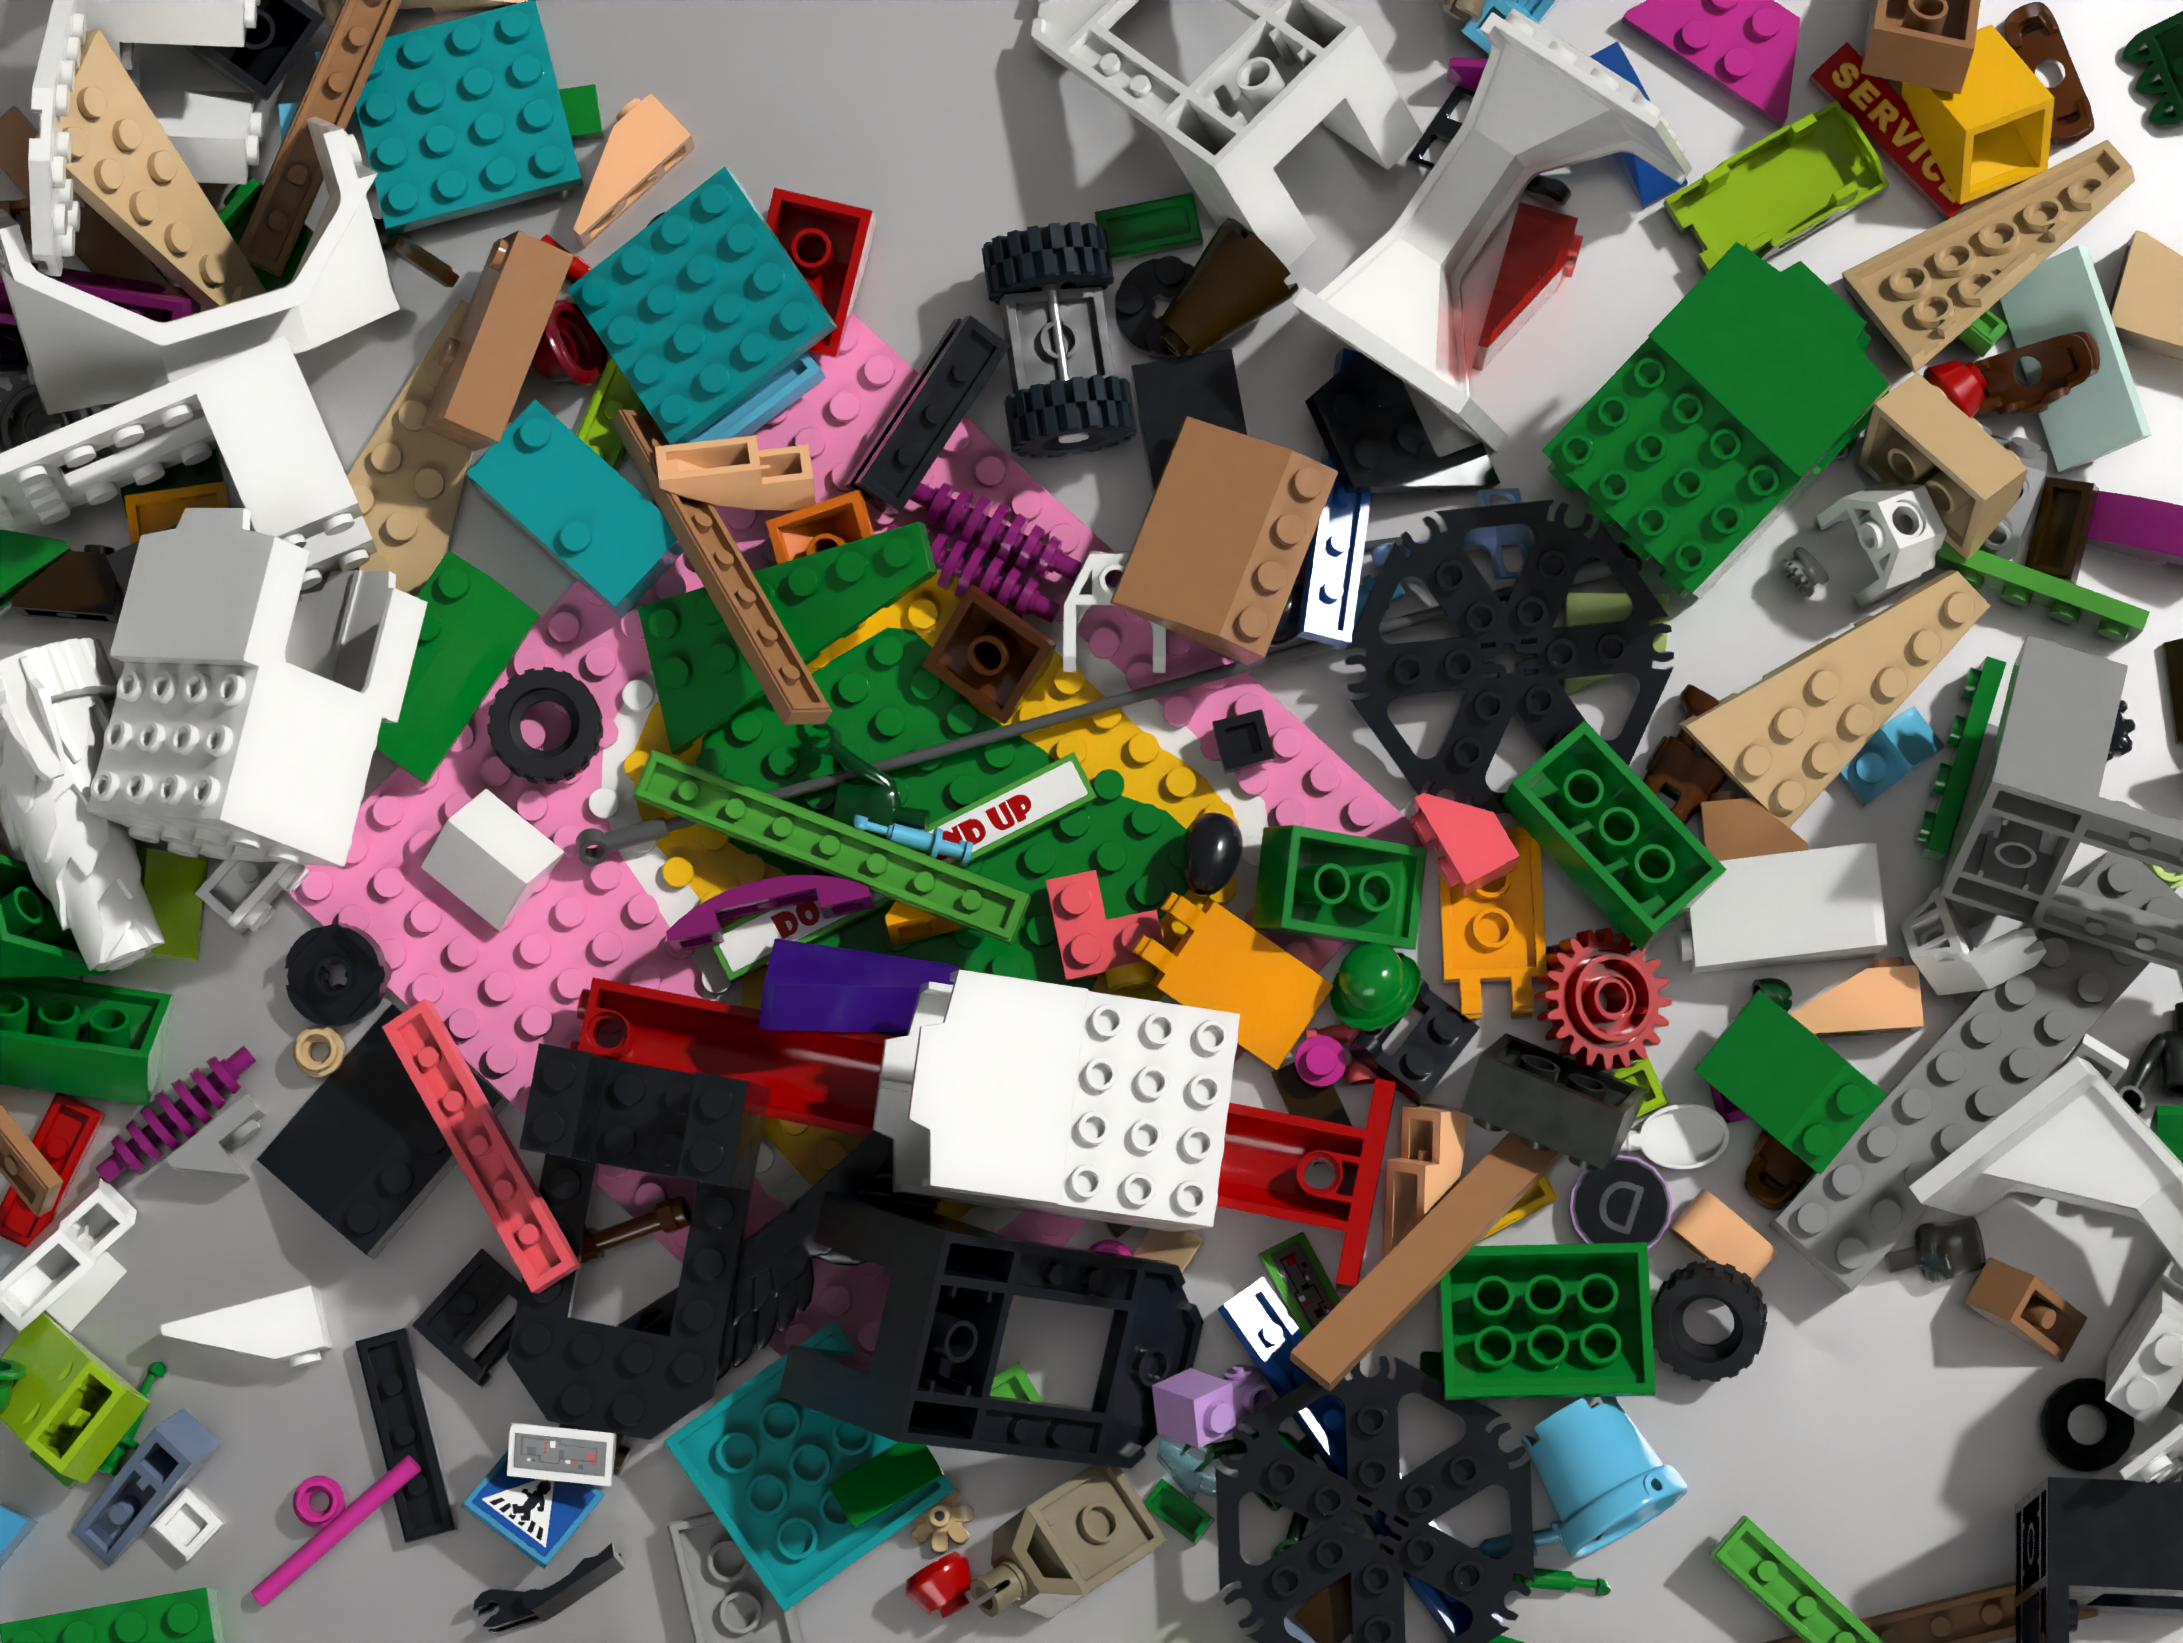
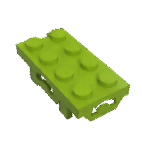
M1836 100L1816 113H1810L1795 123L1782 127L1721 162L1715 169L1704 174L1703 178L1666 198L1663 205L1681 234L1689 229L1692 231L1704 251L1698 255L1697 260L1705 273H1707L1736 242L1761 259L1766 260L1884 192L1890 184L1884 176L1878 155L1855 118L1842 109Z

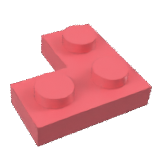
M1096 870L1046 880L1066 983L1105 975L1104 972L1109 969L1144 961L1131 952L1142 934L1164 946L1157 909L1106 920Z

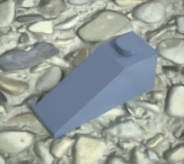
M183 1408L153 1428L73 1529L72 1533L110 1567L190 1483L220 1446L221 1442Z

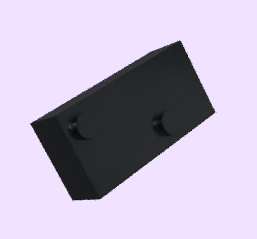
M1232 348L1202 353L1195 358L1190 355L1131 366V380L1152 496L1183 419L1186 416L1247 435Z

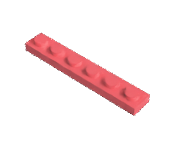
M423 999L382 1026L531 1292L539 1294L581 1267L578 1258L433 1003Z

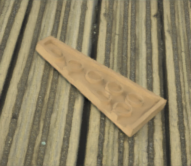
M462 299L347 475L362 511V516L377 549V552L368 555L370 560L367 563L349 571L392 572L396 574L395 588L414 597H417L448 551L468 479L466 472L471 468L473 450L420 427L444 367L438 365L441 351L449 337L456 339L469 303ZM340 567L334 569L335 571H341Z

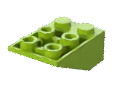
M44 1312L20 1332L0 1358L17 1361L23 1364L27 1371L25 1377L14 1380L10 1404L0 1414V1419L28 1447L60 1474L85 1485L151 1402Z

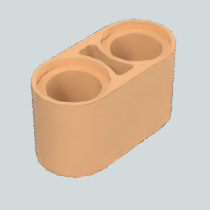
M1705 1189L1698 1193L1669 1227V1230L1676 1238L1705 1263L1707 1260L1717 1261L1716 1263L1726 1265L1728 1263L1733 1265L1737 1271L1742 1274L1745 1272L1750 1276L1752 1283L1777 1255L1776 1249L1764 1237Z

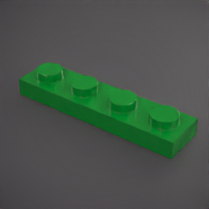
M1987 656L1979 665V669L1970 667L1961 692V696L1969 698L1963 717L1959 715L1954 716L1946 740V744L1954 746L1948 765L1944 763L1939 764L1931 787V792L1939 794L1934 812L1925 810L1916 835V840L1924 842L1920 853L1922 857L1940 862L1947 854L2007 662Z

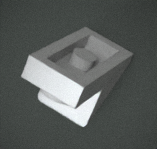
M245 1094L164 1160L171 1168L178 1172L250 1179L226 1147L232 1142L236 1146H240L253 1137L261 1128L257 1122L266 1114L253 1098Z

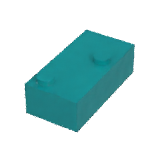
M536 399L507 428L502 435L500 443L492 445L466 472L467 477L476 490L621 619L684 552L662 511Z

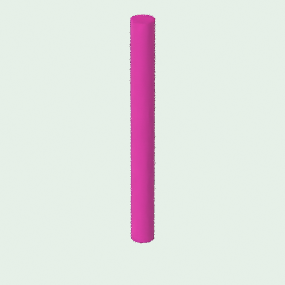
M410 1455L403 1458L251 1591L254 1598L264 1607L416 1476L421 1471L418 1463Z

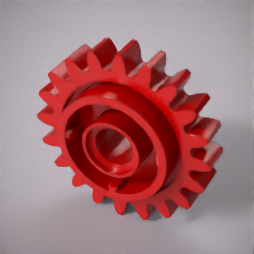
M1611 928L1598 929L1595 931V934L1592 930L1577 932L1576 939L1561 940L1559 944L1562 953H1551L1545 957L1553 971L1537 974V978L1548 986V990L1534 994L1535 1000L1547 1003L1548 1009L1536 1017L1537 1021H1551L1553 1024L1545 1039L1549 1041L1562 1038L1563 1043L1560 1046L1558 1055L1564 1057L1576 1053L1575 1064L1577 1067L1591 1066L1593 1063L1595 1071L1610 1070L1612 1066L1614 1069L1630 1067V1059L1632 1061L1645 1059L1647 1053L1644 1046L1659 1045L1661 1042L1653 1028L1669 1025V1021L1658 1013V1009L1672 1005L1671 999L1659 996L1658 990L1669 983V978H1655L1653 976V972L1661 963L1660 959L1644 961L1643 957L1647 947L1640 952L1635 945L1630 946L1631 941L1623 933L1613 935ZM1601 989L1607 997L1606 1010L1602 1008L1599 1002V992Z

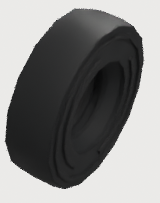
M2078 1378L2059 1386L2047 1398L2040 1415L2041 1436L2048 1452L2062 1465L2077 1471H2099L2115 1464L2128 1451L2135 1434L2134 1417L2105 1400L2106 1382L2097 1378ZM2090 1404L2097 1407L2104 1413L2107 1420V1430L2104 1437L2093 1445H2084L2077 1442L2068 1430L2070 1413L2080 1405Z

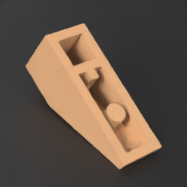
M651 92L641 101L638 98L631 100L617 114L616 119L618 122L612 128L573 228L578 242L584 248L695 149L692 135Z
M1902 957L1873 960V968H1866L1790 1013V1015L1820 1039L1917 1032L1924 1026L1919 969L1916 965L1904 966V958Z

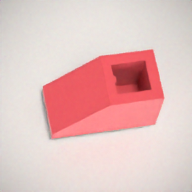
M1422 793L1414 798L1413 812L1415 815L1410 817L1411 824L1421 842L1426 844L1431 841L1440 858L1435 861V864L1442 879L1449 888L1456 885L1462 896L1465 897L1517 868L1520 855L1494 812Z

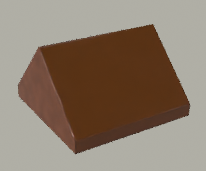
M971 585L922 664V667L1005 724L1049 668L1056 643L980 589Z

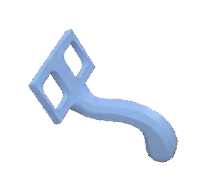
M1519 488L1477 491L1479 506H1491L1490 497L1502 495L1508 497L1510 503H1521ZM1524 524L1475 528L1470 530L1463 540L1464 550L1479 548L1490 552L1496 580L1516 579L1519 573L1506 570L1501 545H1518L1521 549L1523 562L1531 547L1528 527ZM1426 540L1419 541L1416 543H1424ZM1392 543L1381 544L1371 551L1375 566L1382 567ZM1396 543L1399 550L1409 557L1412 551L1407 549L1404 544Z

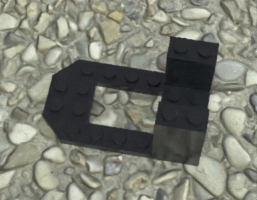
M539 1043L519 1149L545 1154L539 1192L580 1264L599 1164L698 1182L670 1336L570 1318L580 1267L539 1294L531 1292L522 1276L507 1361L548 1421L653 1440L673 1424L714 1397L770 1088L746 1080L702 1072L692 1074L609 1059L591 1052Z
M825 1191L814 1242L892 1269L891 1280L873 1356L790 1345L778 1396L896 1442L1132 1469L1146 1455L1143 1448L1159 1434L1157 1433L1152 1385L1189 1368L1193 1369L1204 1321L1197 1306L1189 1303L1182 1288L1186 1282L1178 1265L1161 1260L1013 1239L904 1202ZM1013 1295L1114 1309L1092 1408L990 1396Z
M2047 1477L2015 1504L2016 1593H2014V1643H2069V1632L2077 1631L2078 1611L2183 1616V1483L2161 1482L2158 1484L2156 1481L2146 1483L2145 1481Z

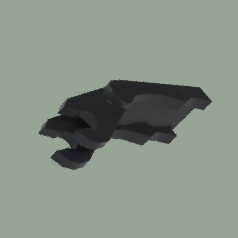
M611 1543L597 1556L584 1558L569 1575L545 1589H530L526 1592L497 1589L484 1591L475 1599L473 1611L479 1610L478 1616L480 1617L499 1607L498 1613L491 1616L483 1625L485 1628H490L488 1630L489 1633L501 1634L537 1621L544 1622L625 1569L623 1555L621 1553L617 1554L614 1550V1545Z

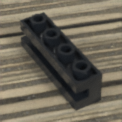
M971 315L964 317L963 320L960 318L954 319L844 486L851 491L862 490L864 500L884 515L900 513L1011 344Z

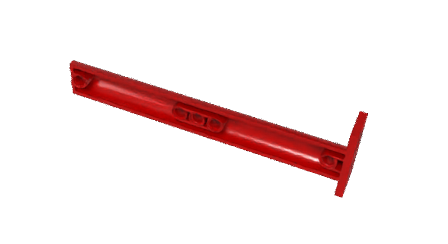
M593 977L590 990L583 988L578 1002L577 1019L583 1020L580 1039H572L569 1049L591 1052L609 1059L692 1074L702 1072L750 1081L771 1089L766 1117L867 1137L873 1131L884 1040L896 1037L875 1032L758 1029L760 1010ZM609 1023L620 1024L623 1029L621 1042L612 1048L600 1047L598 1043L600 1029ZM1375 1079L1366 1129L1230 1102L1224 1137V1153L1220 1168L1217 1206L1346 1231L1336 1278V1291L1349 1293L1359 1282L1395 1098L1396 1082ZM1316 1162L1328 1164L1335 1173L1333 1183L1324 1189L1311 1187L1305 1180L1307 1168Z

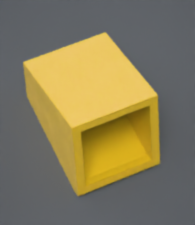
M1992 24L1980 28L1976 32L1974 51L1961 94L1933 90L1928 87L1902 82L1901 95L1907 103L1954 198L1960 205L2048 170L2055 97Z

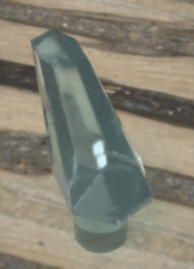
M1160 1438L1156 1459L1190 1500L1194 1501L1196 1492L1216 1498L1215 1476L1203 1471L1194 1472L1203 1462L1196 1460L1186 1453L1180 1456V1449Z

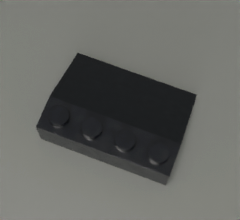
M393 1004L389 1006L344 1058L341 1066L325 1080L257 1159L332 1227L372 1259H375L458 1163L382 1029V1026L403 1013ZM471 1070L493 1111L498 1116L509 1102Z

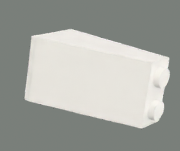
M1876 842L1719 861L1727 870L1685 912L1686 930L1678 931L1681 961L1689 960L1691 973L1874 958L1887 945Z

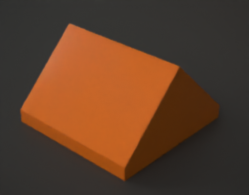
M859 489L766 521L777 564L874 535L863 493Z

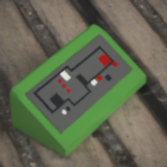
M1301 1232L1258 1254L1259 1260L1288 1313L1306 1337L1341 1302L1304 1232Z

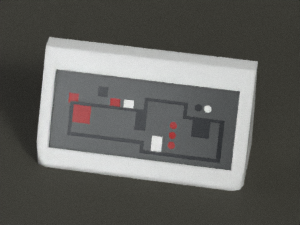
M510 1423L507 1476L612 1487L617 1434Z

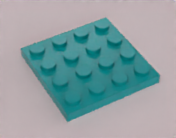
M536 0L516 3L385 38L355 107L370 168L378 172L374 179V184L388 236L584 186Z
M725 166L567 288L670 445L688 443L837 328V325L738 179Z
M835 1319L798 1345L858 1353ZM788 1353L664 1440L784 1613L955 1491V1488L944 1474V1477L853 1530L827 1484L898 1442L779 1397Z

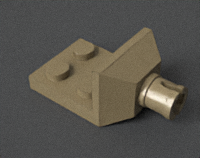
M1093 1464L1025 1507L994 1531L991 1565L994 1569L972 1580L970 1584L971 1595L975 1601L989 1591L994 1590L996 1592L989 1600L978 1606L984 1614L990 1617L998 1615L1004 1608L1016 1602L1019 1608L1051 1619L1095 1588L1162 1546L1168 1540L1121 1468Z

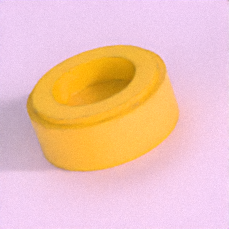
M1146 961L1109 969L1104 972L1108 990L1116 993L1150 986L1157 976V969Z

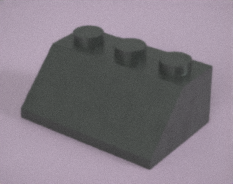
M1505 1033L1479 1056L1460 1112L1474 1117L1473 1122L1484 1129L1496 1132L1504 1129L1521 1136V1142L1533 1149L1549 1151L1551 1148L1569 1156L1568 1160L1580 1168L1586 1170L1601 1168L1605 1170L1617 1158L1648 1090L1602 1071H1595L1594 1068L1589 1066L1577 1067L1572 1059L1561 1057L1557 1053Z

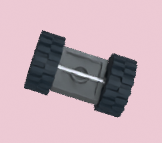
M1069 222L1066 225L1050 223L1047 227L1039 228L1036 225L1027 227L1025 231L1014 230L1007 232V236H997L992 238V242H986L981 249L988 297L991 302L995 301V304L1001 307L1005 341L1011 344L1007 350L1013 394L1008 395L1006 400H1004L1011 452L1013 454L1017 453L1018 456L1022 457L1030 455V458H1040L1044 455H1048V458L1059 457L1061 454L1076 455L1083 451H1099L1101 447H1113L1119 445L1118 442H1127L1131 437L1136 436L1137 428L1130 382L1125 378L1119 379L1115 376L1102 293L1103 290L1108 288V285L1114 282L1105 227L1101 225L1096 227L1093 223L1080 225V222Z

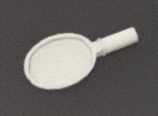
M1685 1103L1670 1105L1648 1116L1639 1130H1630L1619 1152L1627 1151L1630 1153L1631 1151L1641 1150L1650 1161L1659 1166L1672 1169H1693L1707 1165L1721 1156L1727 1148L1730 1133L1725 1119L1709 1107Z

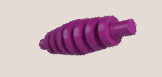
M920 482L909 499L925 507V510L928 511L926 519L934 525L938 523L941 516L946 517L943 531L951 536L956 533L960 525L964 526L960 540L967 542L968 547L973 544L978 534L982 535L978 547L986 551V558L992 552L995 544L998 543L1001 546L996 557L1005 561V564L1009 562L1014 552H1016L1019 556L1015 568L1026 571L1031 562L1034 561L1038 563L1034 575L1045 578L1049 572H1056L1072 581L1076 579L1083 565L1082 562L1063 553V550L1060 549L1062 541L1055 536L1050 539L1047 545L1041 543L1045 530L1037 524L1029 536L1025 535L1024 532L1028 524V518L1019 513L1011 526H1007L1006 523L1011 513V507L1003 503L998 506L991 518L988 514L993 503L992 499L982 496L973 509L969 506L974 493L962 490L955 500L951 498L954 486L943 483L940 488L936 487L933 489Z
M890 524L887 531L898 528V526ZM926 528L929 538L931 530ZM939 533L934 542H930L936 570L937 568L942 570L937 585L947 591L955 577L960 580L954 596L961 600L968 588L974 585L988 596H996L995 601L1005 608L1010 603L1015 605L1013 613L1022 620L1026 614H1034L1050 623L1054 621L1060 604L1041 596V592L1038 591L1040 583L1032 578L1029 579L1025 587L1020 586L1019 583L1023 574L1020 570L1013 567L1007 577L1004 578L1001 574L1005 561L995 556L988 569L983 568L986 561V551L979 547L975 549L968 561L965 559L969 548L967 542L959 539L951 552L946 550L950 540L948 535Z
M243 1045L228 1059L224 1058L220 1061L214 1056L207 1060V1064L213 1070L207 1076L198 1067L190 1071L189 1074L196 1083L193 1088L190 1089L181 1078L171 1083L174 1090L180 1096L176 1102L163 1089L159 1091L154 1097L164 1112L158 1115L151 1106H144L140 1113L148 1125L142 1128L132 1119L125 1126L132 1138L126 1142L118 1134L111 1141L115 1148L112 1150L113 1154L96 1167L98 1173L109 1184L126 1169L129 1171L132 1168L136 1173L145 1169L146 1166L140 1159L145 1153L154 1162L164 1157L156 1145L161 1140L172 1151L181 1146V1142L172 1131L178 1127L189 1139L197 1134L198 1130L188 1118L194 1113L206 1125L213 1116L204 1104L211 1100L220 1110L227 1103L220 1091L227 1087L235 1095L241 1088L237 1081L240 1079L239 1075L257 1060Z

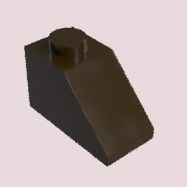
M85 545L84 552L68 551L12 597L11 607L21 616L118 624L125 597L106 556L115 552V549L103 545Z

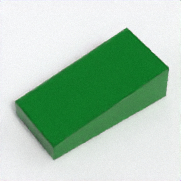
M1164 1479L1159 1481L1143 1502L1147 1509L1194 1545L1200 1541L1215 1521L1210 1514Z

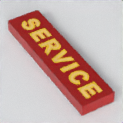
M1846 42L1810 75L1809 80L1831 103L1837 100L1842 109L1855 118L1868 141L1945 220L1954 217L1969 202L1960 205L1954 198L1907 103L1883 78L1860 73L1863 58Z

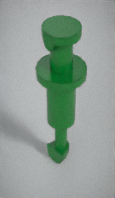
M153 1362L148 1366V1373L139 1391L148 1400L149 1397L147 1395L156 1376L161 1378L164 1376L165 1365L162 1362ZM150 1403L104 1460L103 1464L100 1465L97 1469L98 1472L115 1478L120 1471V1462L126 1449L137 1450L139 1444L134 1441V1437Z
M1534 1568L1535 1583L1525 1576L1513 1573L1512 1581L1522 1582L1529 1589L1570 1592L1575 1587L1595 1589V1594L1598 1596H1605L1611 1592L1607 1580L1603 1578H1597V1580L1576 1578L1571 1571Z

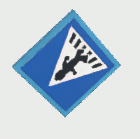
M507 1450L462 1503L461 1507L545 1569L603 1499L604 1494L590 1484L507 1476Z

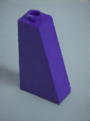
M775 938L764 980L758 1029L773 1031L908 1033L921 985L927 982L954 985V982L949 981L950 973L957 971L959 965Z

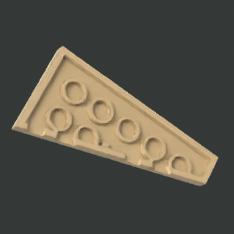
M96 28L87 31L85 45H81L80 67L75 68L74 92H70L69 115L61 116L62 132H71V162L66 164V179L73 180V191L206 310L266 293V289L100 29ZM38 131V133H37V135H36V138H39V139H40L39 131Z
M2107 139L1842 272L1845 288L1913 372L1916 373L2135 182L2133 168Z
M1949 569L1898 598V602L1874 616L1869 615L1853 624L1854 627L1834 639L1828 638L1763 675L1762 680L1738 694H1730L1718 701L1717 706L1699 716H1692L1678 725L1750 798H1753L1790 828L1991 605L1958 571Z

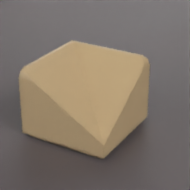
M1149 1229L1132 1256L1161 1260L1178 1265L1183 1274L1203 1245L1204 1239L1191 1230L1171 1232Z

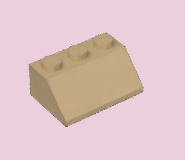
M1918 372L1881 398L1873 406L1858 463L1881 485L1891 481L1897 482L1901 486L1906 484L1925 485L1947 530L1944 540L1966 560L1975 555L2019 499L2028 470L2013 451L2005 449L1985 432L1982 425L1976 419L1968 417L1947 398L1946 394L1939 387L1931 385Z

